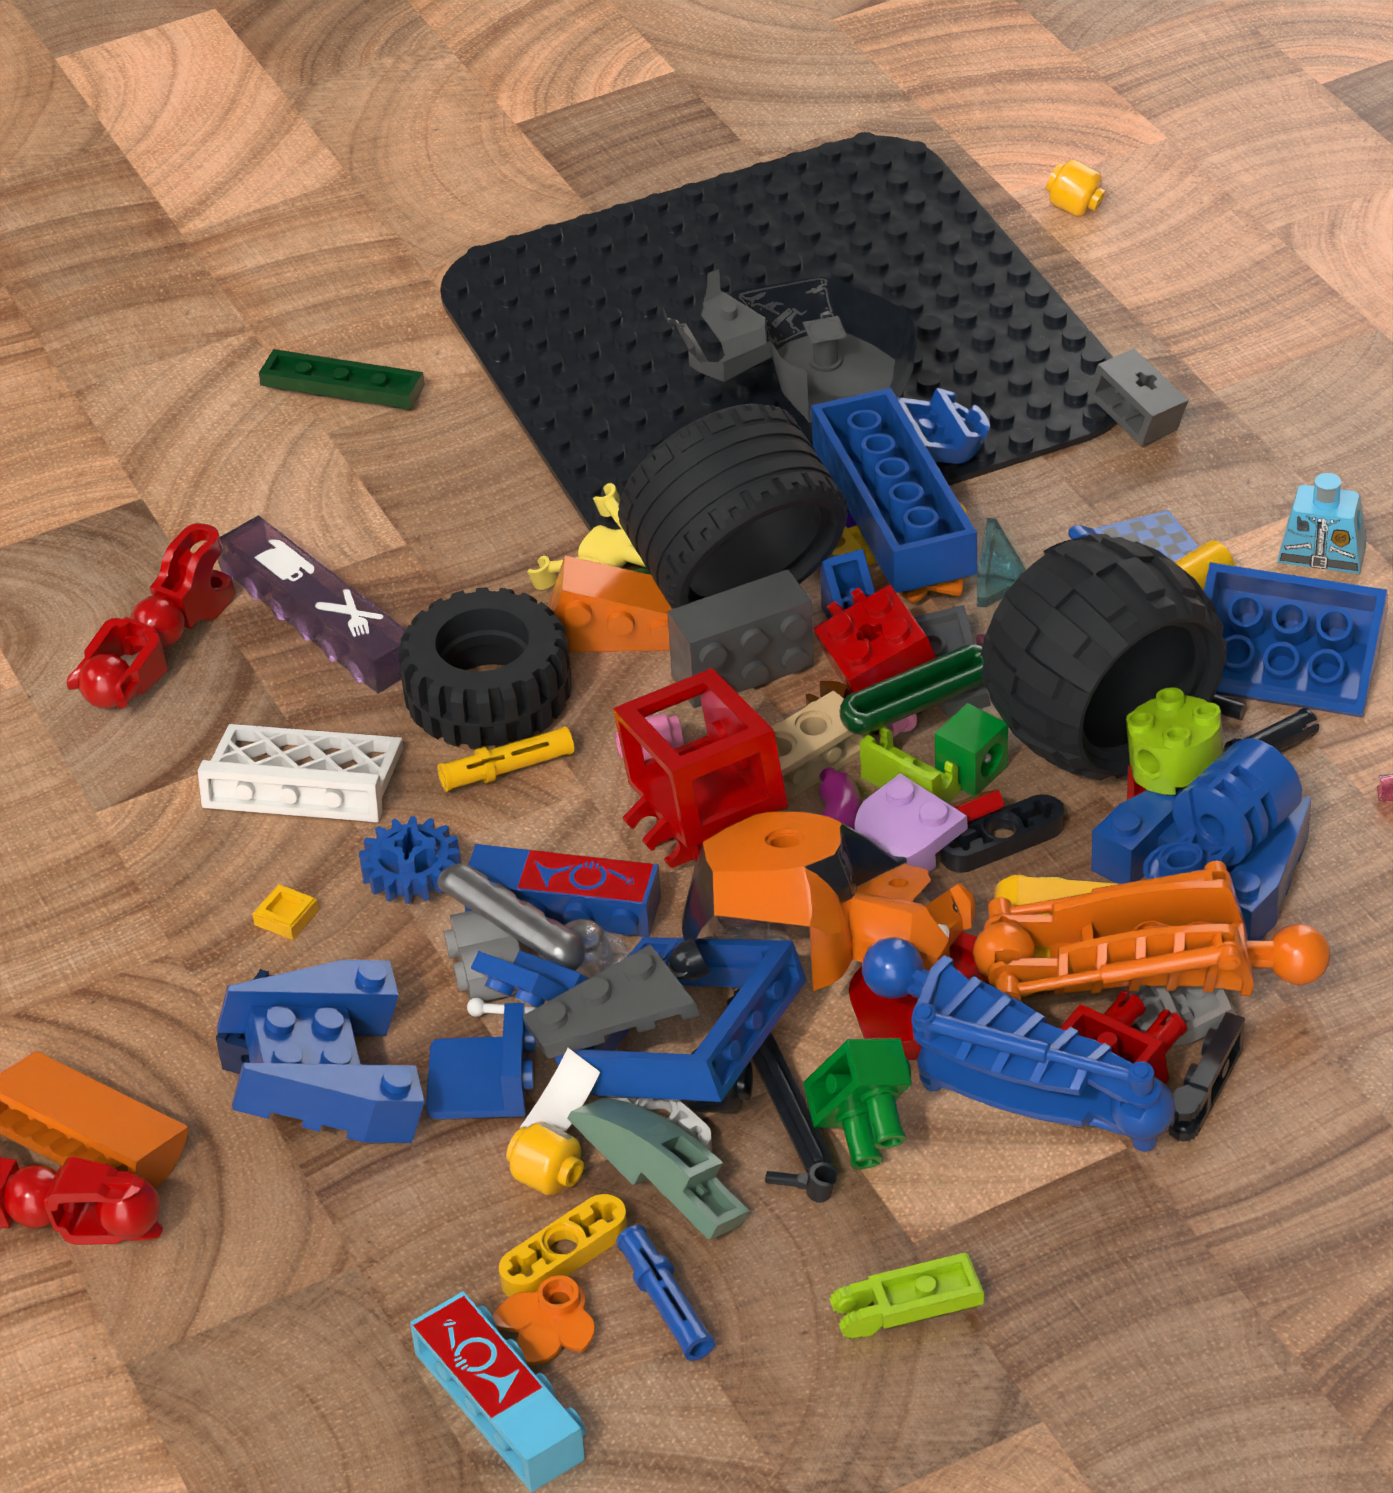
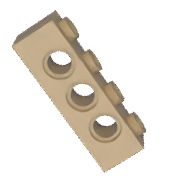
M835 691L828 693L817 701L811 702L805 708L772 726L775 733L787 801L820 782V773L825 768L832 767L838 771L860 757V741L869 734H854L843 726L840 720L839 709L844 698Z

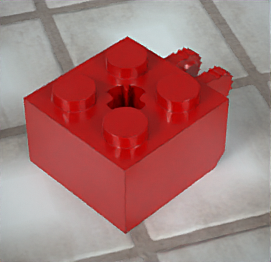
M890 584L868 597L865 596L859 587L851 591L853 606L843 610L836 601L827 605V608L832 618L813 628L826 657L843 684L847 685L850 694L936 658L926 634Z

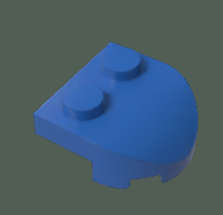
M936 388L931 401L897 397L935 462L964 463L973 458L981 448L989 431L990 422L977 405H973L968 410L955 402L956 394L954 392Z
M520 950L513 964L478 951L470 968L488 977L484 985L487 988L510 998L514 990H516V999L535 1008L589 979L579 972Z

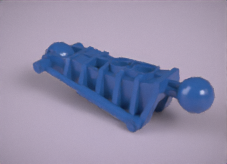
M897 937L878 940L868 948L862 962V976L867 986L877 996L887 999L907 997L909 994L918 999L913 1009L911 1022L914 1040L921 1045L917 1059L919 1077L924 1088L927 1090L938 1091L943 1088L986 1105L1022 1116L1079 1127L1089 1125L1132 1138L1133 1146L1137 1150L1143 1152L1151 1151L1155 1148L1157 1137L1169 1128L1175 1114V1100L1170 1089L1160 1079L1154 1077L1153 1067L1149 1063L1139 1061L1132 1064L1112 1053L1111 1046L1080 1036L1079 1031L1072 1027L1065 1031L1049 1025L1045 1016L1022 1002L982 982L975 976L970 980L954 968L953 959L946 955H943L930 971L924 969V961L918 949L908 940Z

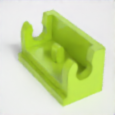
M886 727L880 729V742L878 745L875 738L870 735L865 736L860 741L861 778L881 788L901 773L946 803H949L961 792V785L958 784V767L955 764L946 761L944 766L945 773L894 747L893 732Z

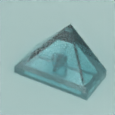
M987 518L977 570V607L985 608L1003 599L1020 574L1026 571L996 518Z

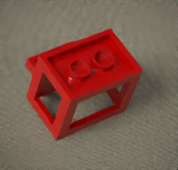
M713 668L613 708L628 783L641 797L623 816V821L630 828L635 829L641 819L648 816L656 817L655 826L643 837L642 842L651 851H654L658 844L674 838L676 840L675 849L669 856L664 858L665 863L670 868H675L692 860L697 861L702 843L727 827L756 814L777 812L788 807L774 729ZM700 695L708 735L674 749L645 717ZM642 746L653 758L644 760Z

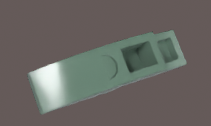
M605 1097L570 1112L567 1119L633 1186L649 1179L708 1240H712L741 1226L750 1211L716 1178L723 1162L705 1145L676 1124L643 1107Z

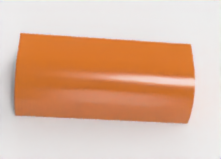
M38 1051L33 1052L0 1073V1134L62 1166L68 1157L83 1158L111 1165L118 1171L133 1173L147 1179L156 1188L168 1177L181 1156L188 1134L187 1125Z

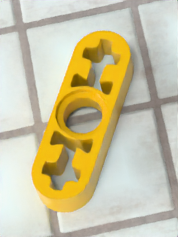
M599 1194L590 1197L507 1252L499 1262V1275L503 1292L508 1297L519 1292H536L539 1285L545 1279L556 1275L569 1276L615 1245L618 1235L627 1228L624 1203L616 1196L609 1194ZM560 1240H570L577 1244V1247L567 1254H557L550 1250V1247ZM518 1271L521 1272L520 1274L514 1276V1273Z

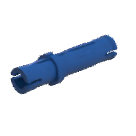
M633 1225L626 1228L618 1235L616 1243L634 1270L633 1280L641 1291L648 1293L662 1319L682 1348L687 1360L695 1361L707 1356L715 1346L714 1338L708 1333L691 1302L674 1278V1266L667 1256L659 1254L644 1226Z

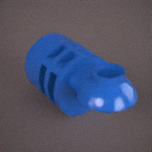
M1245 738L1231 745L1175 798L1172 816L1181 837L1177 841L1160 846L1148 855L1143 863L1145 877L1151 879L1203 870L1205 865L1211 861H1221L1226 866L1240 863L1301 803L1302 786L1298 774L1289 760L1276 748L1261 740Z

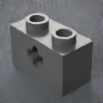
M1135 349L1098 364L1088 395L1141 446L1178 430L1189 401Z

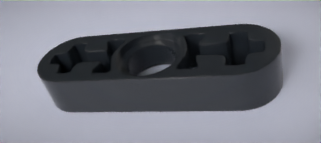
M1039 794L967 822L968 829L940 850L941 862L947 869L953 872H970L1055 838L1063 830V804L1056 797ZM1004 828L1011 830L1014 834L1008 838H997L990 833L993 830Z

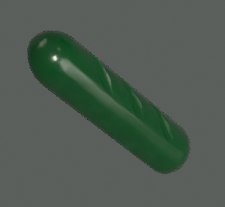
M970 644L960 647L850 694L842 701L839 709L840 720L843 726L854 734H869L983 685L984 682L981 675L984 665V658L981 656L982 646Z

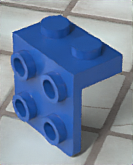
M504 1003L503 1037L436 1039L431 1043L426 1099L427 1115L430 1118L456 1119L520 1117L526 1115L527 1089H534L535 1086L534 1060L528 1059V1052H536V1041L527 1030L522 1018L525 1015L524 1003Z

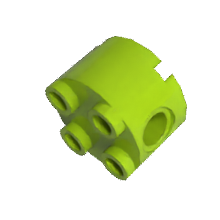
M1165 688L1157 692L1155 699L1143 703L1127 715L1126 724L1132 776L1137 784L1148 791L1163 795H1176L1175 787L1188 786L1223 754L1221 710L1215 703L1184 695L1183 691L1178 688Z

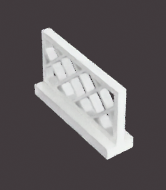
M229 724L211 761L203 760L198 769L202 808L379 822L383 813L382 797L402 753L403 740L401 737ZM236 741L254 742L241 748L235 745ZM285 745H298L284 752L279 749ZM329 748L341 749L329 755L322 752ZM371 752H385L371 759L366 755ZM264 753L271 756L258 762H254L251 759ZM309 756L314 759L300 766L295 763ZM351 760L358 763L346 769L338 766Z

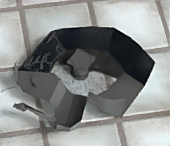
M719 269L708 273L707 290L703 302L704 309L701 315L721 342L725 356L719 362H709L687 324L667 318L663 307V314L667 323L676 325L688 348L690 367L700 373L725 382L770 361L778 376L783 394L809 423L812 422L811 405L890 387L895 396L900 397L907 386L913 370L917 340L916 330L909 312L876 294L840 280L814 277L722 292L720 289Z

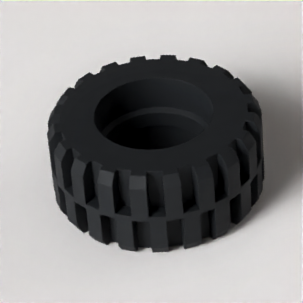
M488 587L476 588V592L464 593V590L452 593L451 598L447 600L440 598L432 602L428 607L429 610L427 612L421 610L413 618L411 625H408L401 637V645L398 647L405 705L410 711V717L413 721L437 740L443 737L444 742L449 745L459 747L460 744H467L470 749H478L487 745H495V748L501 747L511 741L531 738L536 730L541 733L553 722L552 718L557 719L566 707V701L571 694L572 678L565 627L553 610L543 602L537 604V600L526 593L516 595L512 589L500 588L499 591H489ZM481 665H505L488 671H467V669Z

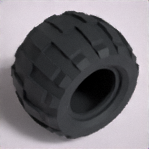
M1089 534L1081 540H1070L1052 549L1034 562L1010 587L994 612L989 628L984 636L981 651L984 665L981 675L984 685L988 689L991 702L1003 721L1008 725L1012 733L1036 755L1073 774L1083 775L1096 780H1103L1110 776H1115L1118 779L1128 775V765H1130L1126 724L1127 715L1143 703L1155 699L1157 692L1165 688H1178L1183 691L1184 695L1204 699L1211 703L1220 684L1227 659V640L1222 637L1224 625L1216 614L1217 611L1195 578L1159 550L1137 541L1132 542L1122 537H1110L1108 534Z

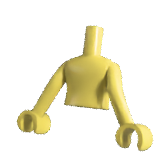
M608 483L603 488L606 496H595L593 500L600 515L603 517L612 516L621 529H610L602 525L593 528L583 539L578 549V557L575 558L618 568L623 567L627 562L645 567L641 557L634 549L619 523L618 506L620 496L615 485ZM541 556L537 560L540 569H529L527 571L534 588L538 590L550 588L555 584L557 580L555 572L560 571L563 560L550 561L547 556Z

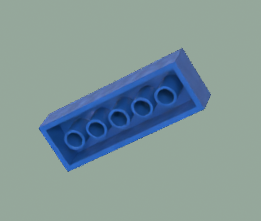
M891 387L811 405L813 447L844 495L852 518L896 593L912 591L920 587L954 581L977 574V532Z

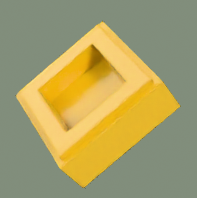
M278 884L252 913L254 925L294 940L317 914L319 905L316 898Z

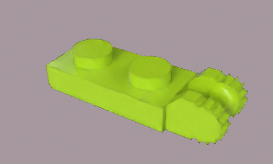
M964 1252L868 1276V1280L851 1283L849 1286L844 1285L841 1288L838 1287L830 1295L831 1298H829L832 1308L837 1314L842 1313L843 1315L847 1313V1315L840 1319L839 1326L843 1337L846 1336V1339L851 1338L852 1340L853 1338L858 1339L861 1336H871L882 1326L883 1329L983 1305L984 1291L968 1253ZM871 1302L874 1303L873 1306L867 1307Z

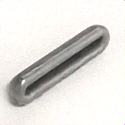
M454 864L444 869L439 875L437 885L440 890L555 964L571 970H577L582 965L585 957V947L583 941L575 932L558 921L545 917L544 912L526 901L517 899L514 893L498 883L489 881L486 875L466 864Z

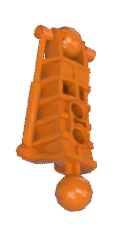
M1211 861L1205 865L1203 870L1094 888L1091 890V893L1012 906L1011 901L1007 898H995L988 904L989 919L985 922L984 930L979 933L973 948L974 961L979 972L988 978L989 983L994 988L1020 1002L1021 995L1041 991H1054L1055 995H1063L1064 992L1091 990L1092 994L1101 993L1102 988L1128 986V991H1138L1141 985L1165 986L1166 991H1176L1177 987H1202L1203 992H1214V988L1240 991V996H1251L1254 987L1252 968H1272L1274 974L1283 981L1301 986L1315 982L1324 974L1330 964V946L1325 936L1316 928L1305 924L1297 923L1285 926L1273 936L1271 941H1248L1245 922L1230 873L1227 871L1225 863L1221 861ZM1050 912V915H1037ZM1035 947H1049L1050 958H1035Z

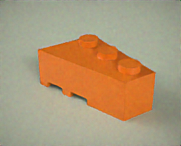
M564 556L548 607L561 619L565 627L569 652L670 650L667 611L672 610V608L656 585L652 575Z

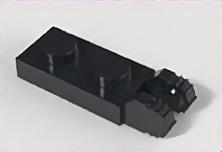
M1226 1012L1217 1030L1213 1028L1208 1030L1202 1046V1059L1199 1064L1192 1063L1189 1066L1183 1086L1175 1089L1172 1095L1175 1100V1114L1168 1131H1170L1169 1135H1172L1178 1142H1190L1191 1139H1195V1136H1198V1132H1200L1243 1051L1244 1017Z

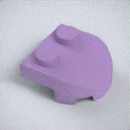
M901 773L869 796L859 807L855 819V830L868 837L891 855L906 857L907 865L927 869L928 872L936 868L935 854L968 829L967 815Z

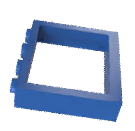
M644 937L650 939L679 940L684 942V938ZM696 938L695 943L710 973L697 980L685 981L678 979V981L683 986L742 988L694 1054L615 1051L631 1028L611 1033L605 1043L573 1051L600 1071L589 1095L721 1102L807 981L793 941ZM564 1054L555 1057L558 1066Z

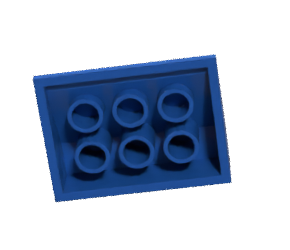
M1210 562L1204 592L1217 611L1216 614L1224 625L1222 637L1227 640V659L1216 694L1363 718L1387 618V589Z

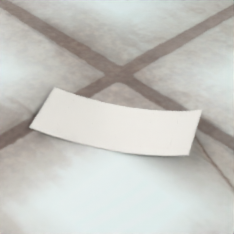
M567 1048L548 1086L520 1128L543 1121L566 1132L572 1124L567 1119L570 1112L583 1106L600 1071Z

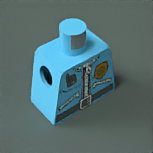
M1322 473L1315 478L1314 486L1303 484L1297 489L1284 531L1278 563L1360 574L1366 549L1361 495L1356 491L1342 490L1341 479L1337 475Z

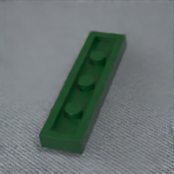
M277 349L272 350L258 373L260 386L406 409L412 408L425 385L424 374L420 371Z

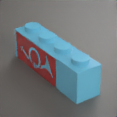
M464 1291L410 1322L415 1355L531 1493L585 1460L583 1436L586 1435V1429L580 1416L571 1407L564 1409L556 1399L555 1391L546 1376L541 1372L536 1375L527 1366L525 1356L519 1345L511 1338L505 1340L497 1331V1326L491 1313L485 1306L480 1305L476 1307Z

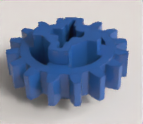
M411 816L408 824L403 825L397 819L392 820V828L389 830L378 826L375 828L377 839L365 838V850L359 851L364 884L370 883L371 891L374 895L385 890L386 900L390 902L397 895H402L405 904L411 903L413 895H420L424 901L430 900L429 891L433 889L444 893L437 885L439 875L451 865L462 864L457 836H450L449 827L444 825L435 829L434 819L431 818L425 821L423 825L417 824L416 816Z

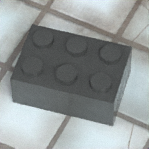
M788 569L667 611L671 676L675 682L713 668L739 693L814 666L812 601ZM700 695L688 700L693 708L702 706Z

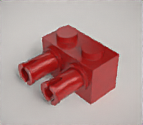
M1126 990L1121 991L1117 995L1116 1000L1104 1014L1079 1004L1061 1025L1060 1029L1066 1031L1072 1027L1079 1031L1080 1036L1093 1039L1101 1044L1106 1043L1112 1047V1053L1132 1064L1139 1061L1149 1063L1153 1067L1154 1077L1160 1079L1165 1085L1169 1081L1165 1055L1187 1031L1185 1021L1177 1013L1174 1012L1168 1021L1166 1020L1171 1014L1168 1009H1163L1158 1014L1157 1019L1145 1033L1132 1028V1025L1146 1012V1007L1142 1000L1134 993L1126 1002L1125 1000L1129 997V991Z

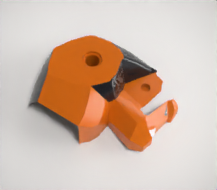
M765 812L733 824L702 843L682 916V934L684 941L693 938L695 941L702 928L714 915L810 926L813 992L820 988L832 985L843 977L852 960L863 962L868 948L878 940L897 937L908 940L918 949L924 961V969L930 971L943 955L950 958L949 947L961 931L972 928L976 917V903L973 894L960 883L927 905L912 902L931 881L927 869L907 865L906 857L891 855L868 837L829 816L807 812Z

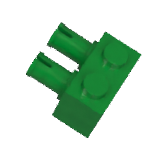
M900 1038L847 1039L803 1081L814 1128L838 1127L844 1129L851 1158L850 1163L853 1169L862 1170L879 1165L883 1161L879 1149L893 1148L907 1140L905 1132H903L896 1100L912 1085L911 1066L908 1059L905 1058Z

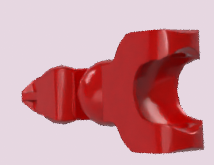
M201 523L191 524L184 528L169 544L163 556L158 577L149 587L152 596L138 602L130 618H111L104 622L84 650L85 658L68 675L66 684L69 690L79 689L84 699L92 706L98 708H115L117 706L120 710L126 707L135 695L145 693L168 671L164 649L178 642L184 627L191 629L199 620L210 621L216 619L232 601L235 589L230 575L213 569L223 550L219 532L215 527ZM200 541H206L194 554L191 552L190 549L193 545ZM139 652L130 666L121 658L123 655L133 656Z
M0 1156V1228L10 1229L13 1221L31 1229L52 1224L55 1232H59L66 1242L74 1245L118 1244L121 1240H152L159 1238L163 1231L162 1226L157 1221L160 1213L158 1191L145 1178L130 1172L118 1171L111 1165L74 1156L66 1158L63 1166H60L57 1172L40 1164L19 1168L15 1159H7Z

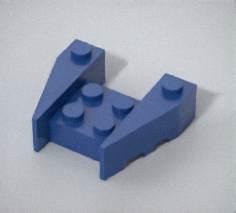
M1175 787L1176 795H1163L1147 790L1120 803L1092 830L1091 871L1118 884L1140 881L1145 876L1143 873V863L1148 855L1160 846L1177 841L1181 837L1172 816L1173 802L1186 787ZM1306 795L1301 800L1300 805L1240 863L1226 866L1227 871L1230 873L1245 922L1248 941H1260L1276 925L1282 901L1289 891L1297 862L1301 859L1308 840L1312 798Z
M343 959L227 986L217 1032L244 1033L250 1063H242L232 1101V1109L269 1119L271 1112L303 1120L301 1127L319 1132L321 1125L348 1131L347 1139L364 1143H412L425 1102L416 1065H360L354 1035L387 1036L399 995L391 962L384 960Z

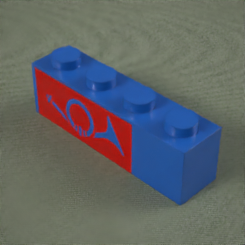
M475 844L468 864L486 875L489 881L498 883L514 893L517 899L526 901L544 912L545 917L554 919L567 928L650 937L661 899L658 864ZM465 906V912L472 911L471 909Z

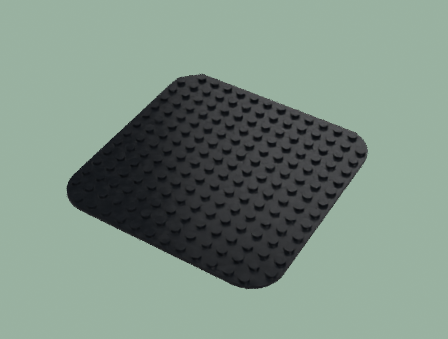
M861 132L852 138L827 142L819 147L802 152H793L785 157L768 162H759L751 167L730 173H722L717 177L700 182L687 183L676 189L662 193H653L642 199L616 204L611 208L591 214H582L574 219L557 224H548L530 232L510 235L496 242L469 248L466 254L449 267L441 282V301L446 313L589 531L598 525L615 530L621 529L612 516L603 517L600 515L593 500L595 496H606L603 489L606 484H614L621 499L624 488L632 473L655 447L679 429L710 413L745 404L777 406L792 415L813 447L812 422L809 423L783 394L778 376L770 361L725 382L700 373L689 366L688 348L676 325L667 323L663 314V307L667 318L687 324L709 362H719L725 356L721 342L701 315L704 309L703 302L707 290L708 273L718 269L722 292L814 277H825L840 280L876 294L908 311L916 330L917 346L913 370L907 386L900 397L931 401L936 388L948 390L956 394L955 402L968 410L973 405H977L990 422V428L985 440L973 458L959 464L935 462L949 486L1087 442L1105 434L1118 424L1088 395L1098 364L1113 358L1112 355L943 160L927 148L926 144L920 141ZM627 562L628 564H631V565H634V566H638V567H642V568H643V566H639V565H636V564H632V563Z

